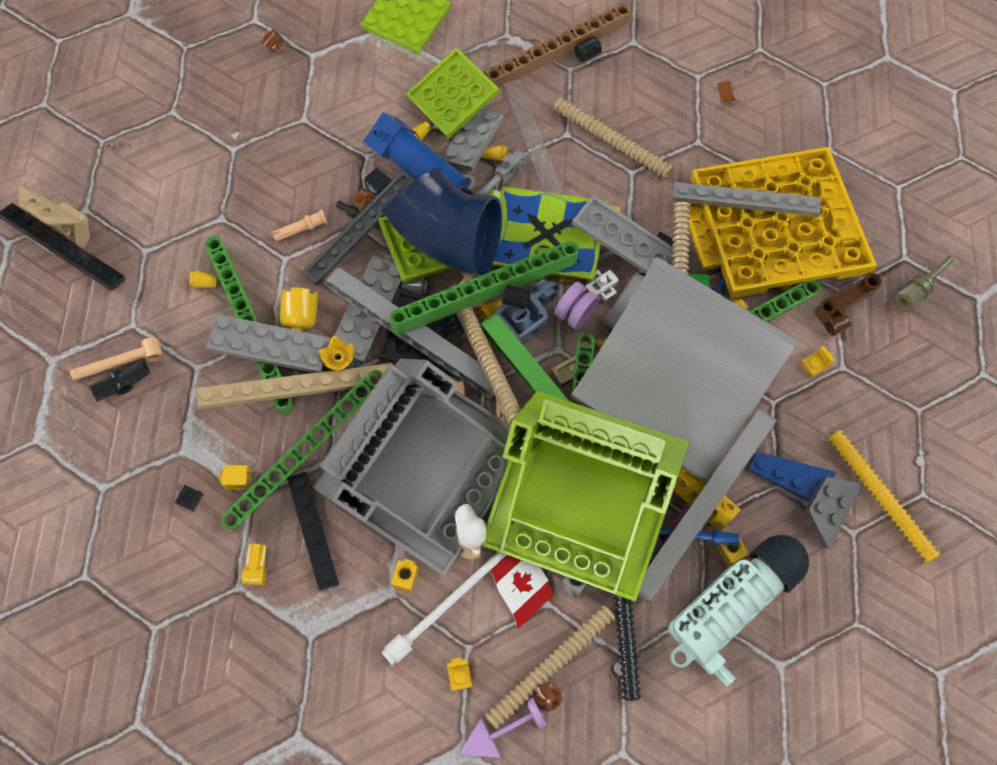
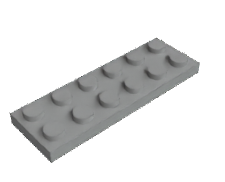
M592 195L572 221V225L645 274L656 257L674 266L672 264L674 260L672 258V255H674L672 253L674 249L672 246L595 195Z
M372 256L360 282L392 303L402 280L395 263ZM349 304L334 336L339 338L344 344L352 343L354 348L353 359L364 364L382 325L352 304Z
M217 314L206 349L210 352L318 373L322 372L324 366L318 350L328 347L330 337Z

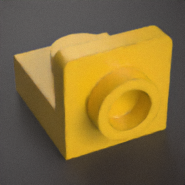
M822 346L817 352L803 359L800 364L812 378L829 368L834 359L832 353Z
M463 657L451 659V663H447L451 691L472 688L468 660H463Z

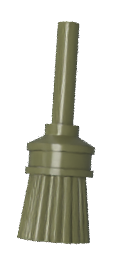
M946 257L928 275L918 274L910 280L906 287L894 294L897 306L905 312H913L922 299L927 298L934 291L933 280L954 261L953 257Z

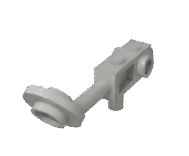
M515 151L512 155L509 154L507 157H503V163L495 170V177L478 193L486 195L498 183L504 185L518 171L521 172L525 167L526 155L521 151Z

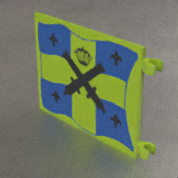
M504 186L502 187V192L492 189L488 193V195L496 196L500 200L502 207L500 244L492 266L505 267L565 242H574L579 248L576 264L552 275L594 281L601 243L572 225L573 219L588 202L589 198Z

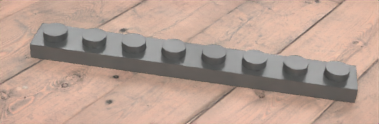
M402 170L302 271L303 275L317 286L379 223V218L385 217L381 212L382 208L415 180Z

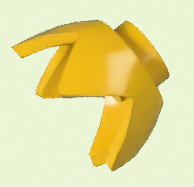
M336 336L331 338L328 347L318 350L325 366L331 370H343L353 360V344H344ZM336 356H342L340 360L335 359Z

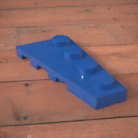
M761 452L755 454L748 468V471L808 502L821 477L834 478L837 473Z

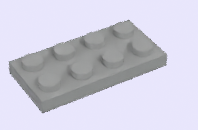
M481 109L458 130L442 158L453 167L473 171L504 118L503 113Z

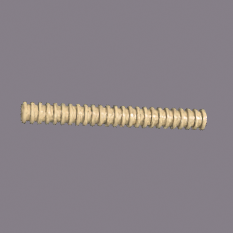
M563 97L556 101L554 111H558V114H563V117H567L573 123L576 122V125H580L586 131L589 130V133H594L595 137L598 136L604 142L607 141L608 145L612 144L613 148L617 147L616 149L618 151L621 150V153H626V156L630 155L631 159L634 158L636 162L639 161V164H644V167H649V170H653L654 173L657 172L659 176L662 175L663 179L667 178L673 169L672 164L668 165L667 161L663 162L664 159H659V156H654V153L650 154L649 150H645L644 147L641 148V145H636L634 141L631 142V139H627L621 133L618 134L616 130L613 131V128H609L603 122L600 123L599 119L595 120V117L586 114V111L582 112L581 108L577 109L578 107L576 105L573 106V103H569L568 100L564 101Z
M677 202L673 206L675 208L673 211L675 214L673 216L675 220L673 221V225H675L673 231L675 232H673L674 243L672 247L674 249L672 253L674 255H672V258L674 260L672 264L674 265L673 267L689 275L687 272L689 270L687 266L689 264L687 260L689 259V249L687 248H689L688 242L690 241L688 238L690 236L688 232L690 230L688 226L690 225V215H688L690 214V204L687 202Z
M472 307L458 311L456 314L463 326V330L498 400L507 423L511 425L514 417L521 411L520 406L515 399L513 391L510 389V385L501 370L497 358L494 356V352L481 329V325Z
M601 606V610H597L596 615L593 614L591 616L592 619L588 618L587 623L582 624V628L579 627L577 632H573V636H569L568 641H564L563 645H559V649H555L553 655L549 654V658H545L544 663L539 664L540 667H535V671L530 672L529 677L526 676L524 681H520V685H516L514 691L510 690V694H506L505 699L500 700V704L496 703L495 708H491V712L485 714V718L494 728L498 729V725L500 723L503 724V720H508L509 715H513V711L519 709L518 706H523V702L528 701V697H532L541 684L548 682L549 678L552 679L553 674L558 673V669L561 670L563 665H567V661L573 659L572 656H576L578 651L581 652L582 647L585 648L587 646V642L590 643L592 638H596V634L601 633V629L604 630L606 625H610V621L615 620L614 614L606 606Z

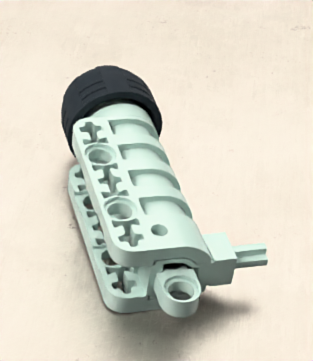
M775 535L764 540L750 553L752 559L750 562L748 560H740L728 567L670 622L668 626L669 633L679 643V646L671 653V663L675 667L682 668L695 660L709 675L714 673L726 687L732 684L736 678L723 665L726 660L718 652L781 591L790 593L803 580L809 569V556L805 547L791 536ZM739 571H741V572L739 573V575H740L739 577H738V576H737V577L734 576V575L737 574ZM723 581L727 584V589L723 586ZM711 594H712V595H713V594H716V595H717V596H715V597H713V598L711 599V601H710L711 603H710V604H707V605L704 604L705 602H707V601L711 598V596H710ZM693 609L697 610L698 618L693 615ZM684 622L689 623L688 625L685 624V625L681 628L682 631L679 630L681 623H684ZM677 652L685 654V663L678 664L675 661V654Z

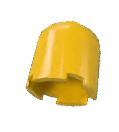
M292 287L291 291L288 292L282 289L280 296V322L282 326L302 332L311 330L316 323L319 294L317 292L311 294L310 289Z

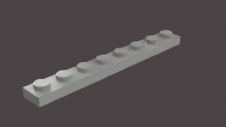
M674 182L672 201L809 216H819L820 197Z

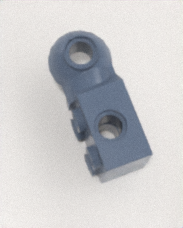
M542 279L532 288L533 293L530 294L526 310L504 305L495 311L494 314L496 313L518 340L524 344L547 327V311L542 304H548L555 298L559 284L546 282L545 279Z

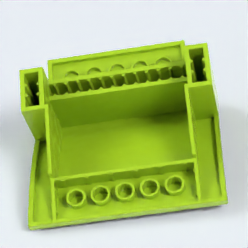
M537 391L512 420L502 457L508 459L509 462L486 526V539L481 545L636 602L689 441Z

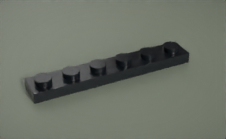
M305 471L287 477L318 589L321 592L338 586L340 584L308 475Z

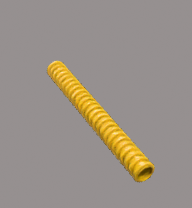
M838 430L831 435L828 441L832 442V446L837 448L836 451H839L840 456L844 457L843 460L848 462L847 465L852 467L851 470L856 472L855 475L860 477L859 480L864 482L863 485L868 487L867 490L872 492L871 495L876 497L875 500L880 502L879 505L884 507L883 510L888 512L887 515L892 517L891 520L896 522L895 525L900 527L899 530L905 533L903 535L909 538L908 542L911 541L913 543L912 547L917 548L916 552L921 553L920 557L925 558L924 562L929 563L938 557L941 552L936 551V546H932V541H928V536H924V531L919 529L920 526L915 524L916 521L910 518L911 515L906 513L907 510L902 508L903 505L898 503L899 500L894 498L895 495L890 493L891 490L886 488L887 485L882 483L883 480H879V475H875V470H871V465H867V460H863V455H859V450H855V445H851V440H847V435H843V430Z

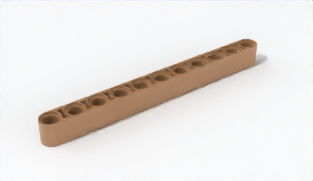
M626 3L617 4L482 72L500 89L573 52L575 45L592 36L599 39L625 26L629 21L631 8Z

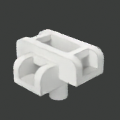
M596 270L595 276L597 278L594 281L586 280L588 284L585 287L587 291L594 292L605 303L609 298L617 294L613 287L618 284L619 279L611 270L603 275L599 270Z

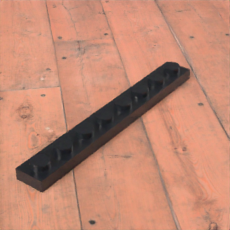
M11 203L0 211V219L110 291H113L125 281L124 275L15 204Z

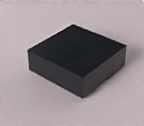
M184 485L175 503L194 512L204 494Z

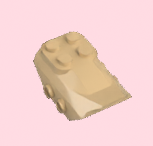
M24 183V186L19 185V206L24 211L82 249L86 247L90 239L88 218L84 213H80L68 203L61 202L57 204L36 192L27 183ZM37 243L39 246H41L42 248H44L45 250H47V251L50 252L51 254H54V253H52L51 251H49L48 249H46L45 247H43L42 245H40L39 243Z

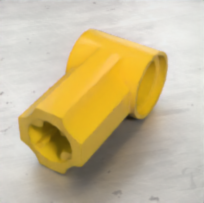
M249 544L246 566H244L242 571L243 585H265L266 545Z

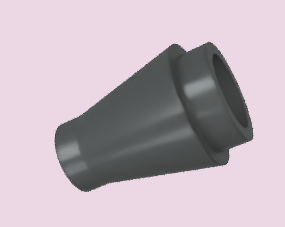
M415 279L402 283V290L426 296L430 293L431 283L426 281V279Z

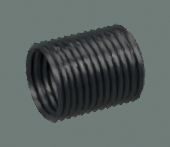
M592 36L575 45V55L580 62H585L601 54V43L595 36Z
M507 284L504 289L502 304L526 310L531 290Z

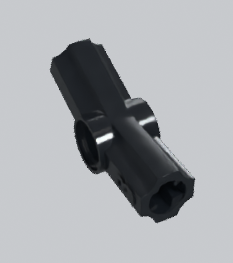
M139 359L124 370L119 369L112 372L109 378L94 383L89 388L96 402L114 394L123 395L130 392L135 383L149 375L150 369L143 360Z

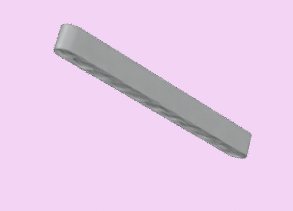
M336 268L325 280L326 286L393 332L391 330L390 314L398 309V307L343 269ZM425 325L404 334H396L484 396L491 398L494 395L480 363Z
M761 409L757 411L647 568L638 596L648 603L652 600L777 421L775 418Z

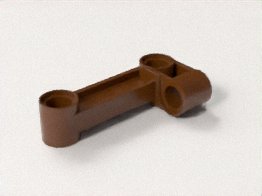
M870 273L863 279L824 299L820 303L815 313L831 336H835L850 327V320L843 313V310L873 295L882 284L881 277L876 273Z

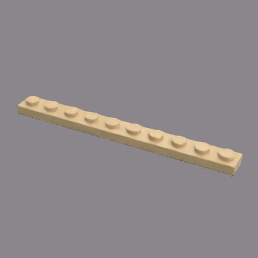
M392 363L196 388L198 409L349 390L372 370H380L384 374ZM371 374V383L377 384L380 377L377 374Z

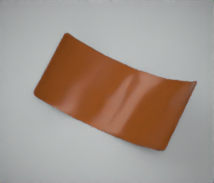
M731 81L718 83L720 98L724 103L739 101L733 95Z

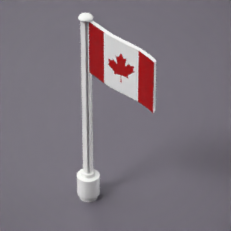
M497 552L410 633L403 636L398 634L384 647L385 650L382 652V655L391 665L399 663L413 650L411 648L412 642L490 570L499 593L513 615L518 630L553 597L547 577L539 566Z

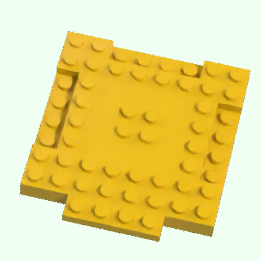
M829 147L692 170L690 177L692 184L820 197L819 216L704 204L690 205V214H688L690 215V225L688 226L690 227L689 231L702 270L721 268L731 299L765 293L768 288L835 276L837 279L870 274L877 267Z

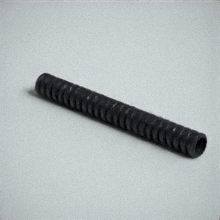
M615 594L614 600L616 602L614 606L617 608L615 609V613H617L615 619H618V622H616V626H618L616 632H619L617 639H619L618 645L620 646L618 652L621 653L619 655V659H621L619 665L622 666L620 669L622 675L620 677L623 679L621 685L624 687L622 689L624 693L622 699L639 700L641 698V695H639L641 688H638L640 684L638 678L640 676L637 674L639 668L636 667L638 655L635 654V651H637L635 647L636 641L634 640L636 635L633 634V631H635L633 625L635 623L632 621L634 615L631 613L633 612V608H631L633 602Z

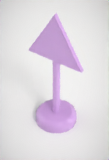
M531 698L527 702L530 714L491 735L481 718L459 755L501 758L493 739L533 718L540 728L547 726L535 699Z

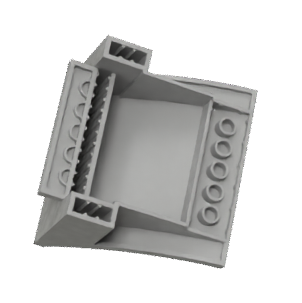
M656 257L609 337L571 394V398L585 407L689 441L681 468L707 483L798 341Z
M400 358L395 366L389 365L319 466L323 470L311 487L445 576L463 549L458 544L455 522L456 511L460 506L469 504L477 517L482 519L492 505L509 462L508 459L502 457L511 425L456 391L459 384L429 361Z

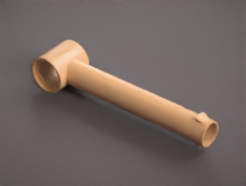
M155 337L144 339L141 342V348L70 370V375L73 381L138 361L139 359L145 358L147 362L159 361L163 358L159 339Z

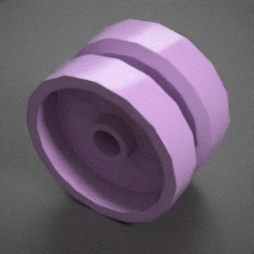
M577 281L563 295L554 311V315L562 321L568 319V325L578 330L591 316L600 297L592 291L586 293V287Z

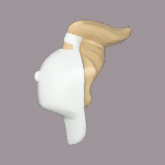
M464 504L458 508L455 514L458 544L464 549L460 552V557L475 560L481 555L480 545L486 539L487 529L484 520L477 517L471 505Z

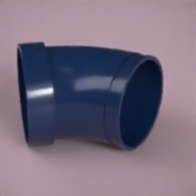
M436 167L407 186L381 210L399 235L427 257L446 266L456 268L461 274L479 277L490 271L498 252L502 232V207L500 200L496 196L480 193L468 195L458 189L444 175L440 167Z

